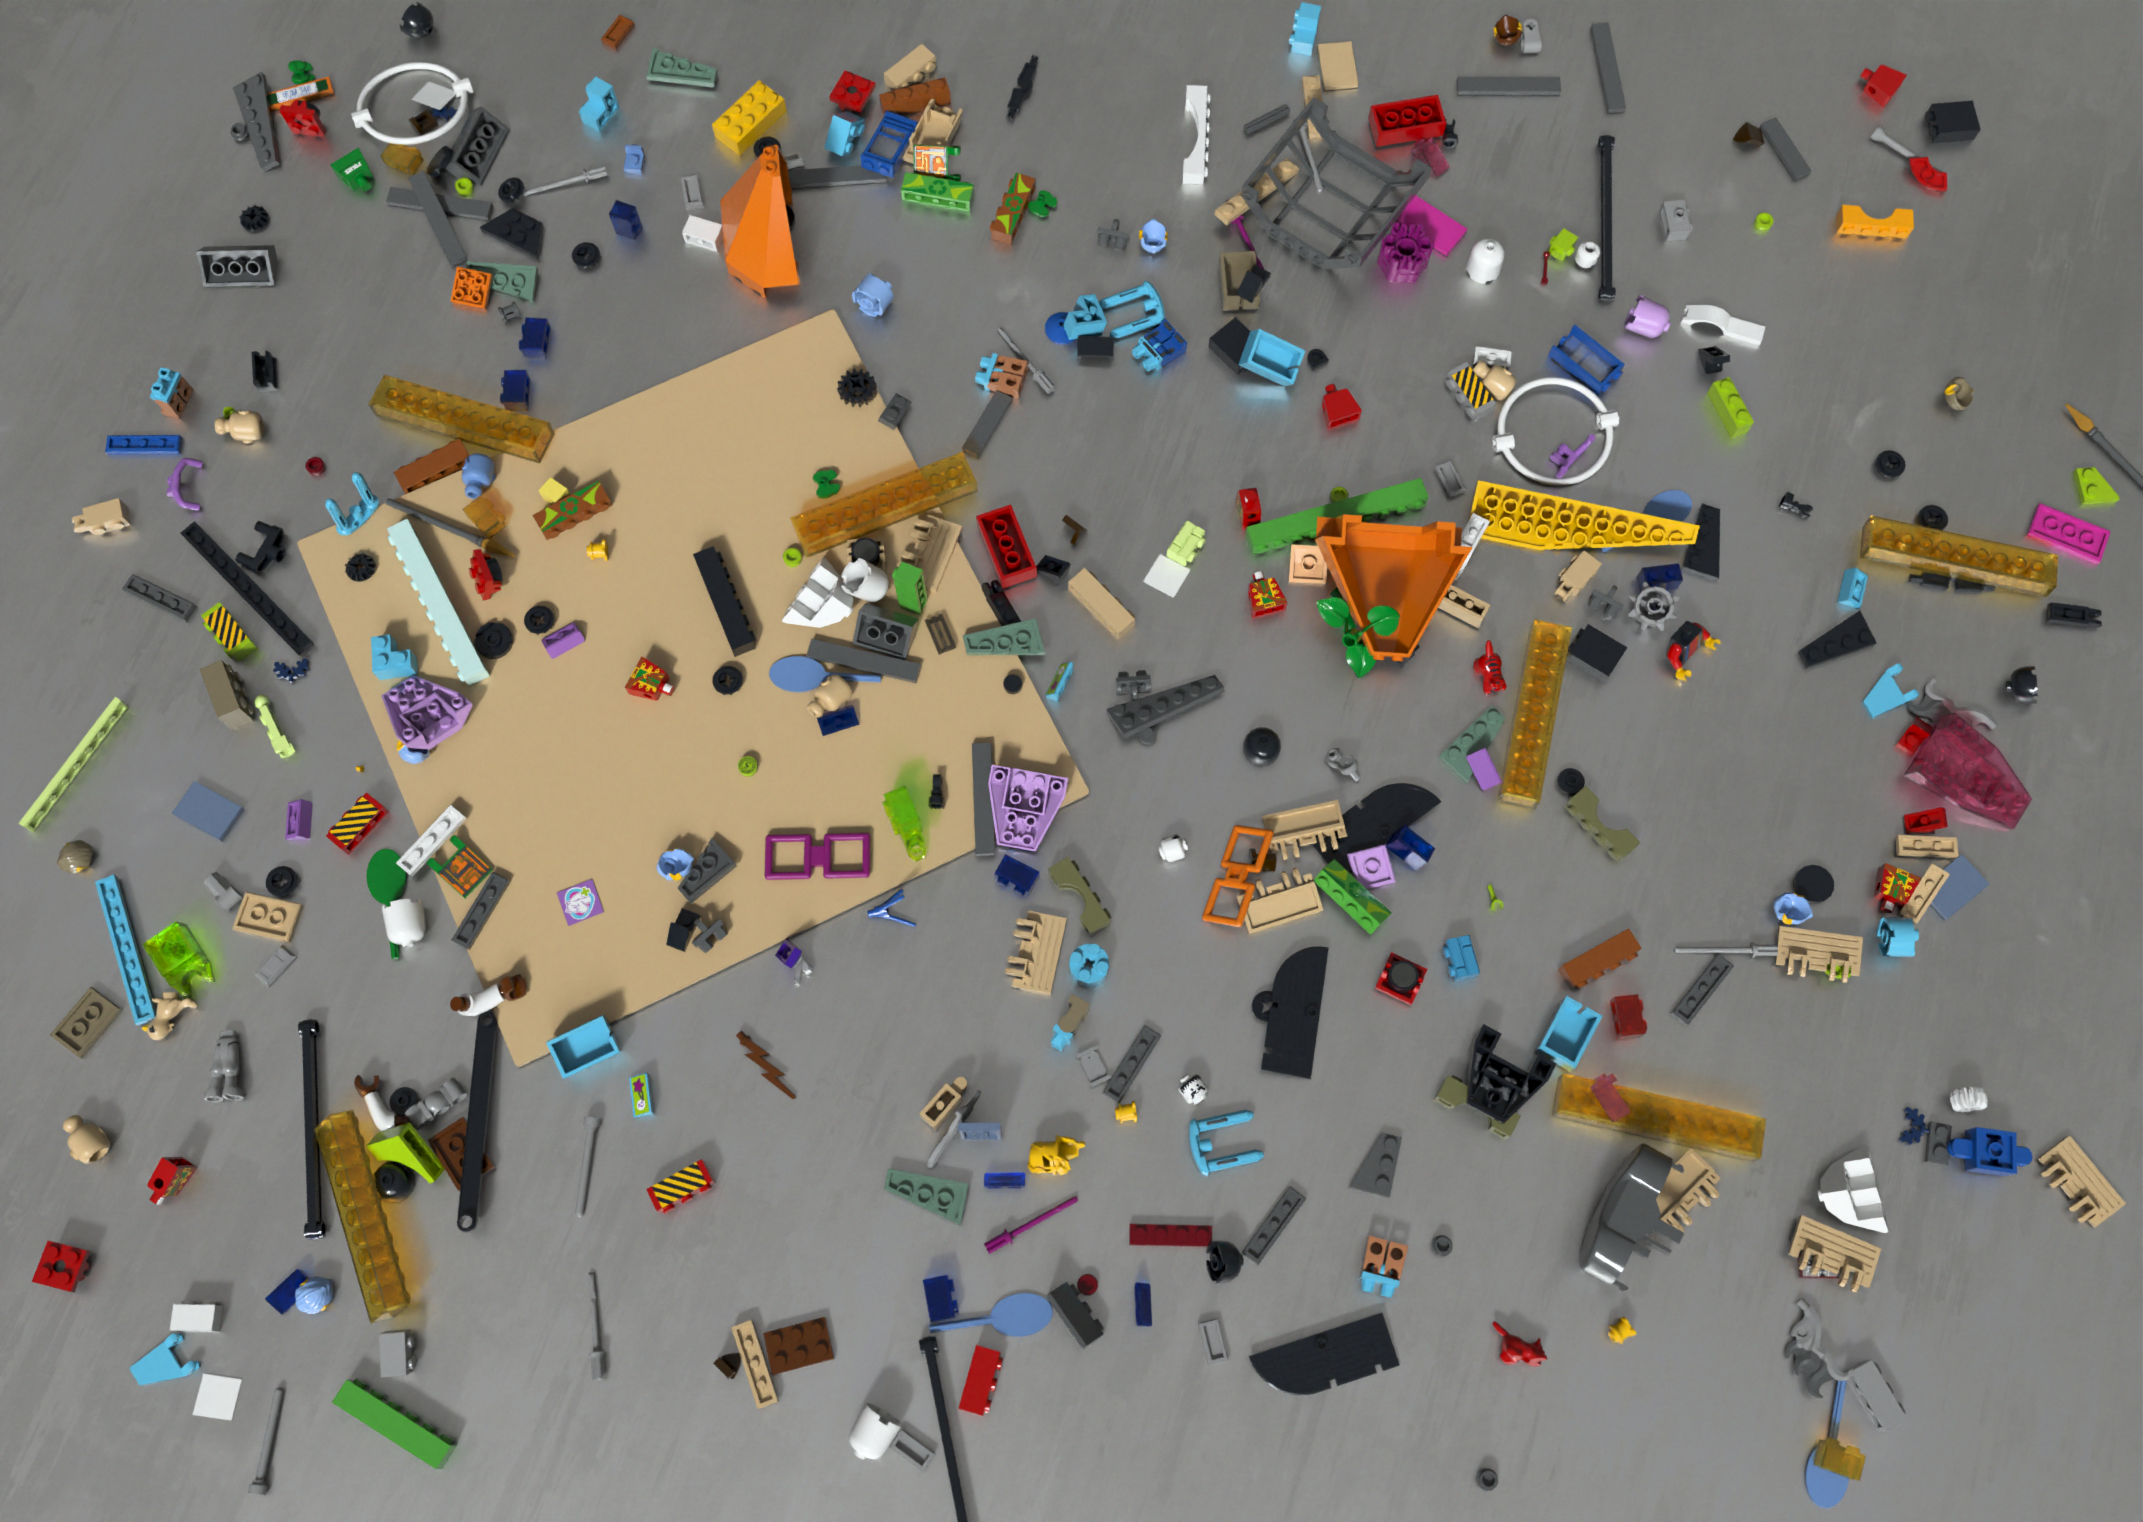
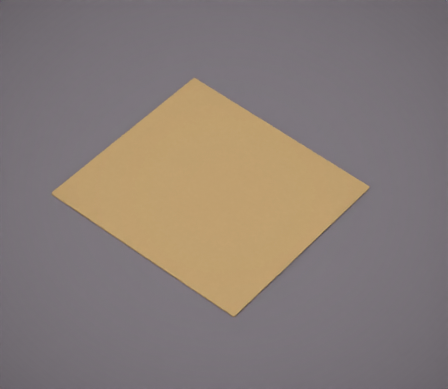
M833 309L490 457L494 462V474H496L493 483L487 488L482 489L483 494L479 499H471L466 496V485L462 481L463 470L393 499L469 533L483 536L486 539H493L515 554V557L488 552L483 547H479L465 538L390 507L386 503L378 506L370 518L350 535H340L336 530L337 525H333L297 542L419 837L426 832L450 805L467 818L430 858H433L443 866L459 850L449 841L453 835H456L493 869L492 872L511 881L470 950L467 949L484 990L497 983L500 984V981L507 976L513 977L520 974L525 979L527 986L525 987L526 995L514 1001L506 999L492 1008L512 1059L518 1067L550 1053L546 1042L553 1037L602 1014H605L609 1024L974 850L972 743H991L992 765L1068 778L1065 798L1059 808L1089 794L1087 785L1018 655H967L963 635L1001 627V624L986 601L981 585L958 542L937 593L926 590L928 601L921 615L900 608L894 578L892 577L894 569L899 561L914 565V562L908 561L900 555L903 551L912 553L917 540L925 542L909 534L910 531L916 529L925 533L928 532V530L915 526L914 521L916 519L925 521L927 515L943 520L946 519L897 426L893 430L878 422L879 417L886 408L878 390L876 389L877 394L873 395L874 400L868 399V405L861 403V407L858 404L852 407L851 402L846 405L844 399H840L837 388L838 381H841V375L846 377V371L853 373V369H856V372L863 369L864 374L867 370L836 311ZM830 469L836 472L837 477L828 482L829 484H839L840 490L836 495L833 494L829 498L822 499L816 494L819 486L813 481L812 477L818 471L828 472ZM549 478H553L567 488L570 495L599 480L612 503V506L606 511L599 512L589 520L582 521L576 524L574 528L565 530L557 537L546 540L532 516L551 505L542 498L538 491ZM405 519L409 520L419 537L474 646L477 631L483 625L490 622L503 623L510 629L513 635L511 650L501 658H485L478 652L490 676L471 686H468L465 681L461 682L456 673L459 669L457 666L454 667L449 659V656H451L450 651L446 652L442 646L441 641H443L441 635H437L433 628L436 625L434 620L430 621L425 612L428 608L419 601L418 596L420 593L418 590H414L410 583L413 580L411 575L407 576L402 567L405 563L403 560L400 561L395 554L396 546H392L387 538L390 535L387 528ZM884 537L886 575L888 576L889 587L882 599L877 602H867L852 596L854 601L851 614L847 618L844 616L840 622L821 628L788 624L782 621L787 608L797 598L795 596L803 584H807L810 573L823 557L842 576L845 567L848 565L847 540ZM602 539H605L608 544V561H605L604 558L592 560L591 557H588L587 546L590 545V542L602 543ZM714 546L716 552H721L724 562H721L723 568L727 567L730 574V578H727L729 584H734L737 591L734 594L735 599H740L744 608L740 610L742 616H747L750 623L747 628L749 632L753 630L757 640L753 642L756 649L734 657L693 556L694 553ZM480 548L482 553H489L491 558L497 559L503 579L502 586H500L501 590L492 593L491 598L484 601L481 594H477L475 589L476 582L474 578L471 579L469 574V568H471L470 558H472L473 550ZM788 548H797L801 552L802 562L796 567H789L784 563L783 553ZM364 553L373 558L376 569L368 580L356 582L347 576L345 564L355 554ZM360 563L359 566H354V567H356V568L359 570L360 568H363L364 566L362 565V563ZM865 603L919 619L916 636L906 661L921 664L916 683L882 675L881 683L847 681L852 689V696L847 701V705L843 709L834 712L825 710L821 717L815 718L809 713L807 706L811 701L816 700L814 696L816 688L807 692H790L780 689L770 679V668L777 661L792 656L807 657L811 639L892 657L852 644L858 612ZM535 606L549 608L553 612L555 619L552 629H549L547 633L539 635L531 633L524 624V617L531 608ZM535 618L537 625L538 623H545L542 618ZM575 622L585 641L552 659L541 640ZM390 634L397 642V651L410 649L417 657L418 675L415 676L459 692L473 705L462 729L431 748L429 757L421 763L411 764L399 756L397 751L399 739L396 737L381 695L411 676L379 680L372 672L371 637ZM641 656L667 672L669 676L668 683L675 686L671 696L662 693L659 700L654 701L628 694L625 685ZM817 661L823 666L825 672L877 675ZM733 666L743 676V685H741L739 691L732 695H723L717 692L713 686V675L721 667ZM1015 674L1021 678L1022 689L1019 693L1009 694L1004 690L1003 682L1008 675ZM726 675V681L723 683L730 687V681L732 680ZM746 756L754 758L758 765L757 772L750 777L743 776L738 769V762ZM933 774H941L942 777L941 790L943 795L941 797L944 798V809H930L928 806L929 797L932 796L931 790H933ZM867 832L870 834V876L868 878L826 879L823 876V867H812L810 879L766 880L764 877L765 838L767 835L811 834L812 846H824V835L826 833ZM713 838L737 867L690 904L678 890V886L685 876L678 881L666 880L656 870L658 860L666 850L684 849L694 858L692 869L698 862L700 854L704 853L709 846L708 842ZM863 840L832 841L831 871L862 870ZM773 842L772 872L804 871V842ZM435 872L458 928L491 873L464 898ZM592 879L604 912L568 926L557 892ZM682 908L699 914L701 922L707 928L720 919L724 923L722 926L728 933L720 941L712 933L707 939L713 947L707 953L691 943L702 934L698 927H696L685 952L666 945L671 922H676Z

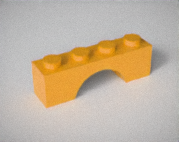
M1842 205L1836 214L1837 233L1907 238L1914 229L1912 209L1895 208L1888 218L1874 219L1866 215L1860 206Z

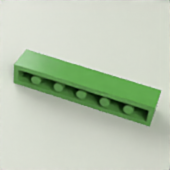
M355 1378V1380L346 1379L333 1399V1404L433 1468L443 1469L456 1448V1445L452 1443L453 1439L444 1433L441 1435L434 1432L436 1429L434 1426L427 1422H424V1424L417 1421L418 1416L412 1412L407 1411L405 1413L401 1411V1406L392 1400L387 1402L383 1399L384 1395L375 1389L372 1391L365 1388L367 1384L358 1378Z

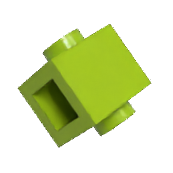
M1563 228L1558 236L1554 235L1550 240L1549 253L1553 257L1564 261L1567 256L1570 257L1574 253L1578 237Z

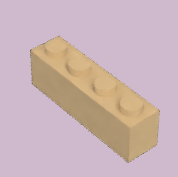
M1084 568L1068 581V589L1117 640L1135 627L1134 614L1130 610H1126L1117 597H1113L1110 594V590L1106 585H1101L1097 581V577L1093 572H1088Z

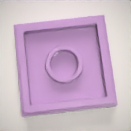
M1385 844L1347 854L1353 877L1366 889L1396 882Z

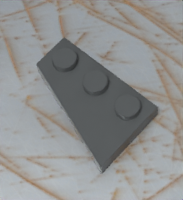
M713 838L708 842L709 846L704 853L702 852L698 857L699 860L678 886V890L690 904L737 867Z
M1381 1133L1349 1188L1390 1198L1402 1137Z

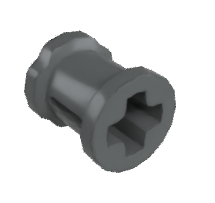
M515 301L509 306L498 308L504 323L513 317H521Z

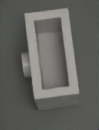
M1685 200L1664 201L1659 214L1665 241L1686 240L1689 233L1692 232V223L1689 222V209L1685 205Z
M411 1329L385 1331L379 1334L381 1377L405 1376L412 1373L415 1367V1357L412 1356L414 1335H411Z

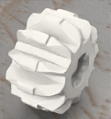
M1961 1087L1950 1092V1103L1954 1111L1969 1113L1983 1110L1987 1107V1095L1980 1087Z

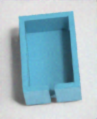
M1261 329L1250 331L1238 365L1282 386L1293 385L1299 370L1293 367L1301 365L1305 350Z
M1566 996L1561 1000L1534 1052L1552 1060L1557 1065L1571 1072L1577 1067L1602 1015L1588 1007L1584 1008L1580 1014L1577 1013L1581 1009L1582 1004Z
M605 1014L553 1037L546 1042L563 1079L620 1053L621 1048L614 1033L609 1034L612 1029Z

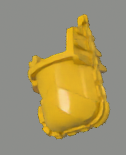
M1056 1135V1141H1035L1030 1145L1027 1167L1032 1173H1053L1054 1175L1059 1173L1064 1175L1071 1170L1069 1160L1078 1156L1079 1148L1085 1147V1142H1077L1074 1138Z

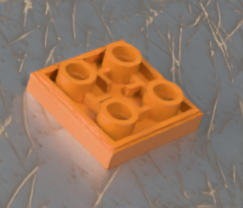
M457 267L450 302L487 309L493 274Z

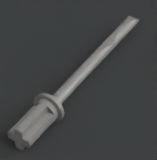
M604 165L589 170L583 169L584 174L525 190L522 196L586 179V182L589 183L590 180L607 176L608 173Z
M997 328L998 332L1010 344L1022 360L1028 361V367L1034 373L1032 379L1037 381L1047 394L1054 391L1055 386L1045 375V371L1043 369L1037 370L1002 328Z
M1751 942L1750 947H1676L1675 953H1750L1751 958H1754L1755 956L1778 955V945H1757Z
M595 1272L588 1273L593 1352L588 1353V1356H591L592 1381L605 1379L603 1359L605 1351H600Z

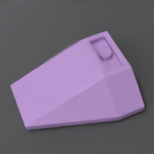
M414 675L381 695L396 737L408 748L430 750L462 729L473 706L461 693Z
M992 765L988 785L997 845L1036 851L1065 798L1068 778Z

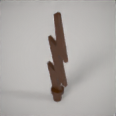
M740 1031L736 1037L740 1040L741 1046H746L754 1052L744 1055L769 1072L761 1074L789 1097L795 1099L796 1095L776 1077L786 1074L761 1056L769 1055V1053L751 1041L749 1035L746 1036L743 1031Z

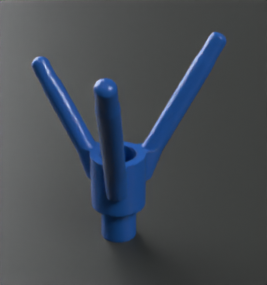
M900 889L881 905L867 911L869 918L882 917L913 927L916 926V923L889 914L888 907L905 897L904 895L899 896L903 893V889Z

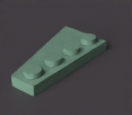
M653 47L646 76L647 80L715 87L718 72L717 69L698 62L692 63L686 58L682 57L680 59L674 57L671 53H662L659 49Z
M466 262L467 269L493 274L491 289L534 302L538 276L537 266Z
M1036 618L963 635L967 655H1045Z
M1492 705L1445 749L1439 758L1467 783L1473 771L1466 756L1483 748L1488 749L1506 717Z
M888 1168L884 1190L961 1225L969 1184Z

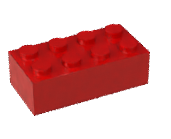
M1438 95L1372 105L1368 116L1376 147L1443 136L1447 124Z
M1011 504L976 516L977 527L1002 589L1036 578V565Z

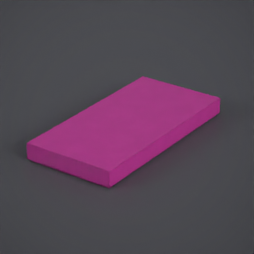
M1418 196L1412 199L1395 221V223L1400 222V226L1402 223L1406 224L1408 227L1407 231L1412 224H1415V230L1417 223L1423 225L1425 230L1424 237L1430 238V242L1433 241L1434 243L1433 248L1445 256L1453 250L1468 230Z
M2039 503L2034 511L2026 536L2092 563L2099 564L2111 531Z

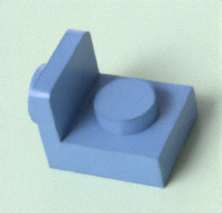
M636 144L625 145L624 171L626 173L642 174L645 161L643 147Z

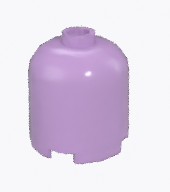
M1639 295L1635 300L1638 302L1635 309L1631 307L1626 317L1624 328L1648 338H1656L1663 331L1667 332L1671 324L1668 321L1670 317L1669 310L1665 306L1643 295Z

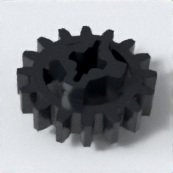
M853 369V373L846 371V377L841 375V381H838L837 390L840 399H844L846 405L851 402L852 407L855 404L861 407V403L868 405V399L874 400L873 395L877 394V385L874 376L870 377L868 371L864 374L863 369H860L859 372Z

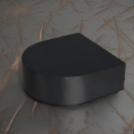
M1312 349L1307 356V362L1312 370L1327 364L1329 361L1325 353L1320 349Z

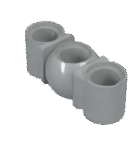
M456 1078L446 1081L438 1088L439 1091L430 1093L425 1097L423 1103L419 1101L405 1112V1115L417 1130H421L434 1120L433 1117H438L449 1109V1105L453 1107L467 1096L466 1091Z

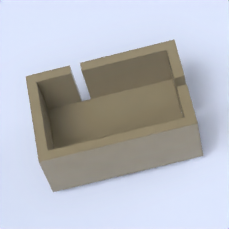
M1255 251L1220 253L1218 265L1223 311L1239 310V307H1242V310L1258 309L1260 292L1252 303L1237 295L1246 272H1251L1254 266L1257 265Z
M222 660L200 668L217 718L231 730L253 722L252 714H254V711L245 699L248 698L245 689L241 688L239 682H242L239 673L237 671L234 672L231 665H226Z

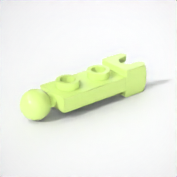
M262 694L255 697L254 704L262 714L259 716L264 726L267 725L269 729L267 734L271 739V744L276 754L279 753L281 758L294 754L296 750L292 742L283 734L273 711L269 708V697Z

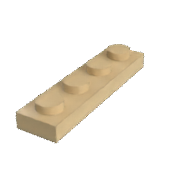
M1319 75L1302 76L1305 107L1313 97L1322 102ZM1308 119V139L1321 138L1310 119Z
M749 1320L731 1327L757 1409L779 1402L753 1321Z

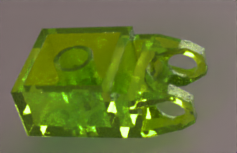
M906 786L883 794L885 801L882 804L887 817H892L889 820L895 836L899 834L906 852L912 860L917 862L924 859L926 847L921 834L923 830ZM915 846H920L918 849H912ZM923 851L922 854L918 857L912 855V853L916 854L918 852Z
M175 921L142 944L161 976L184 999L192 997L190 981L194 975L198 974L203 977L207 983L215 982L211 962L187 924Z

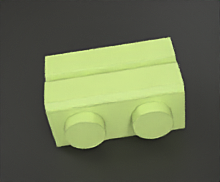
M1186 521L1167 549V557L1177 561V563L1184 567L1188 562L1192 563L1197 555L1196 550L1198 547L1202 548L1206 542L1205 530Z

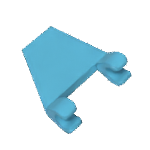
M1900 663L1887 669L1863 700V704L1872 718L1915 700L1919 696L1916 689L1903 695L1892 676L1899 674L1903 670Z
M180 1333L171 1334L163 1343L129 1368L139 1385L185 1377L200 1368L198 1361H189L181 1367L170 1349L183 1341V1336Z

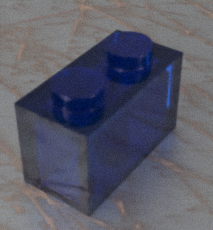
M616 200L609 213L615 232L618 235L636 240L643 229L636 206Z
M526 317L525 324H522L521 328L523 336L522 340L519 341V350L522 351L525 358L546 359L551 326L546 318Z
M504 370V377L501 378V386L503 388V393L500 394L501 404L504 405L506 411H528L530 377L527 371Z
M1676 563L1643 567L1637 575V581L1641 593L1644 582L1651 588L1660 587L1665 583V590H1674L1682 583L1683 577L1680 565Z
M1406 825L1393 832L1385 846L1415 870L1428 863L1435 850L1432 845Z
M1005 854L994 873V877L999 885L1003 887L1009 886L1014 889L1013 891L1016 894L1029 897L1040 878V872Z
M948 1275L924 1279L923 1284L930 1322L936 1323L956 1318L955 1313H958L959 1309L957 1300L952 1298L951 1292L955 1291L953 1279H949Z

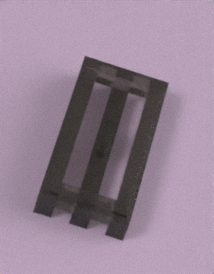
M939 614L938 617L934 616L930 620H925L938 655L956 648L942 614ZM939 621H941V624L950 642V646H948L945 641V638L938 624ZM933 623L944 648L942 649L940 648L936 636L931 627V624Z

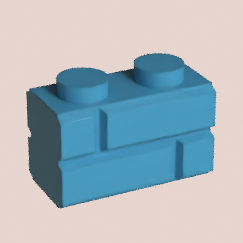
M1470 935L1445 941L1442 951L1444 957H1448L1449 960L1448 973L1450 977H1453L1455 982L1477 977L1480 974Z

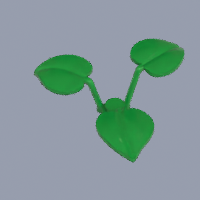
M1329 597L1317 601L1318 610L1327 624L1339 628L1345 622L1343 631L1345 635L1342 638V643L1348 648L1346 650V660L1358 678L1366 675L1373 668L1376 660H1373V656L1369 654L1366 646L1359 642L1362 634L1373 626L1377 634L1382 636L1391 635L1398 627L1399 612L1387 605L1375 606L1367 614L1371 622L1361 631L1355 628L1348 630V619L1346 617L1350 614V608L1344 599Z

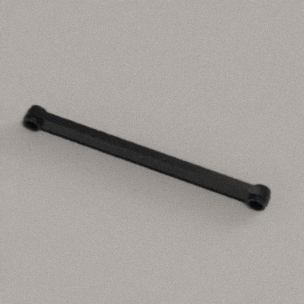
M1611 135L1599 136L1597 145L1598 150H1601V287L1598 292V301L1614 302L1616 294L1615 287H1612L1611 156L1615 137Z
M491 1012L481 1013L477 1020L457 1226L464 1233H471L478 1224L497 1020ZM486 1018H492L490 1024L483 1025V1021ZM471 1218L472 1224L468 1228H463L464 1220Z
M308 1019L298 1023V1032L300 1037H302L308 1222L304 1225V1235L307 1240L321 1239V1237L326 1235V1225L322 1221L316 1035H319L320 1028L317 1019Z
M935 1336L923 1337L919 1339L921 1356H926L957 1521L968 1522L935 1354L938 1353L937 1341Z

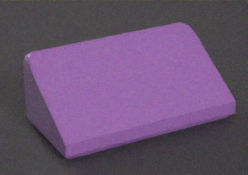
M575 622L541 641L550 657L554 659L583 643L585 639Z
M1486 748L1466 756L1482 790L1502 783Z
M299 799L288 803L285 840L310 838L312 802Z

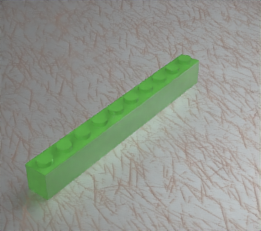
M1418 478L1248 526L1245 535L1252 554H1262L1267 552L1268 549H1279L1289 543L1297 544L1307 538L1315 539L1317 517L1336 518L1343 514L1362 516V522L1370 523L1374 519H1385L1395 513L1403 514L1409 509H1420L1426 505L1429 496L1422 478Z

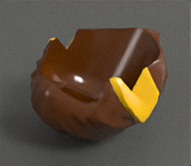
M1508 15L1501 17L1493 29L1494 37L1503 46H1512L1518 42L1523 31L1519 20Z

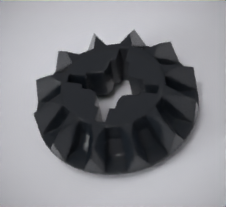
M773 137L760 138L753 147L755 157H759L763 153L764 146L778 145L781 150L779 141Z
M519 178L507 179L499 187V198L505 203H514L515 199L519 200V196L524 195L523 190L525 187L523 182Z
M254 204L253 207L247 206V210H242V215L239 218L241 225L245 229L256 231L267 224L269 216L262 206L258 207ZM255 214L257 217H254V219L251 220L250 217H253V215Z
M589 242L578 244L572 251L573 262L578 267L581 266L584 269L589 266L593 267V264L598 263V259L601 257L598 247ZM588 251L589 256L585 260L583 256H585Z
M1892 450L1881 452L1875 460V467L1885 477L1894 478L1900 476L1906 467L1904 458ZM1887 462L1893 464V467L1886 466Z
M1927 505L1919 511L1917 519H1919V525L1924 527V531L1929 530L1931 533L1940 532L1948 524V516L1939 506ZM1930 517L1937 518L1935 522L1928 521Z
M364 553L355 554L345 564V572L351 580L362 582L368 580L374 574L376 564L371 556ZM360 563H362V565L364 566L363 568H360L358 570L356 567H354L359 566Z
M545 606L531 608L524 617L525 627L531 633L537 635L547 633L549 629H552V625L555 622L553 612ZM535 618H542L545 623H538L537 625Z
M724 666L714 673L712 683L717 692L723 695H732L739 691L741 685H743V676L737 668ZM726 675L732 680L730 681V687L723 683L726 681Z
M276 867L267 875L266 888L275 896L290 895V892L296 889L295 886L299 882L297 874L290 867ZM284 876V879L289 882L283 883V886L281 888V885L276 882L282 881V878Z
M1272 991L1258 993L1252 1002V1012L1257 1019L1263 1022H1268L1269 1010L1262 1012L1264 1008L1263 1003H1271ZM1273 1002L1271 1007L1277 1008V1003Z

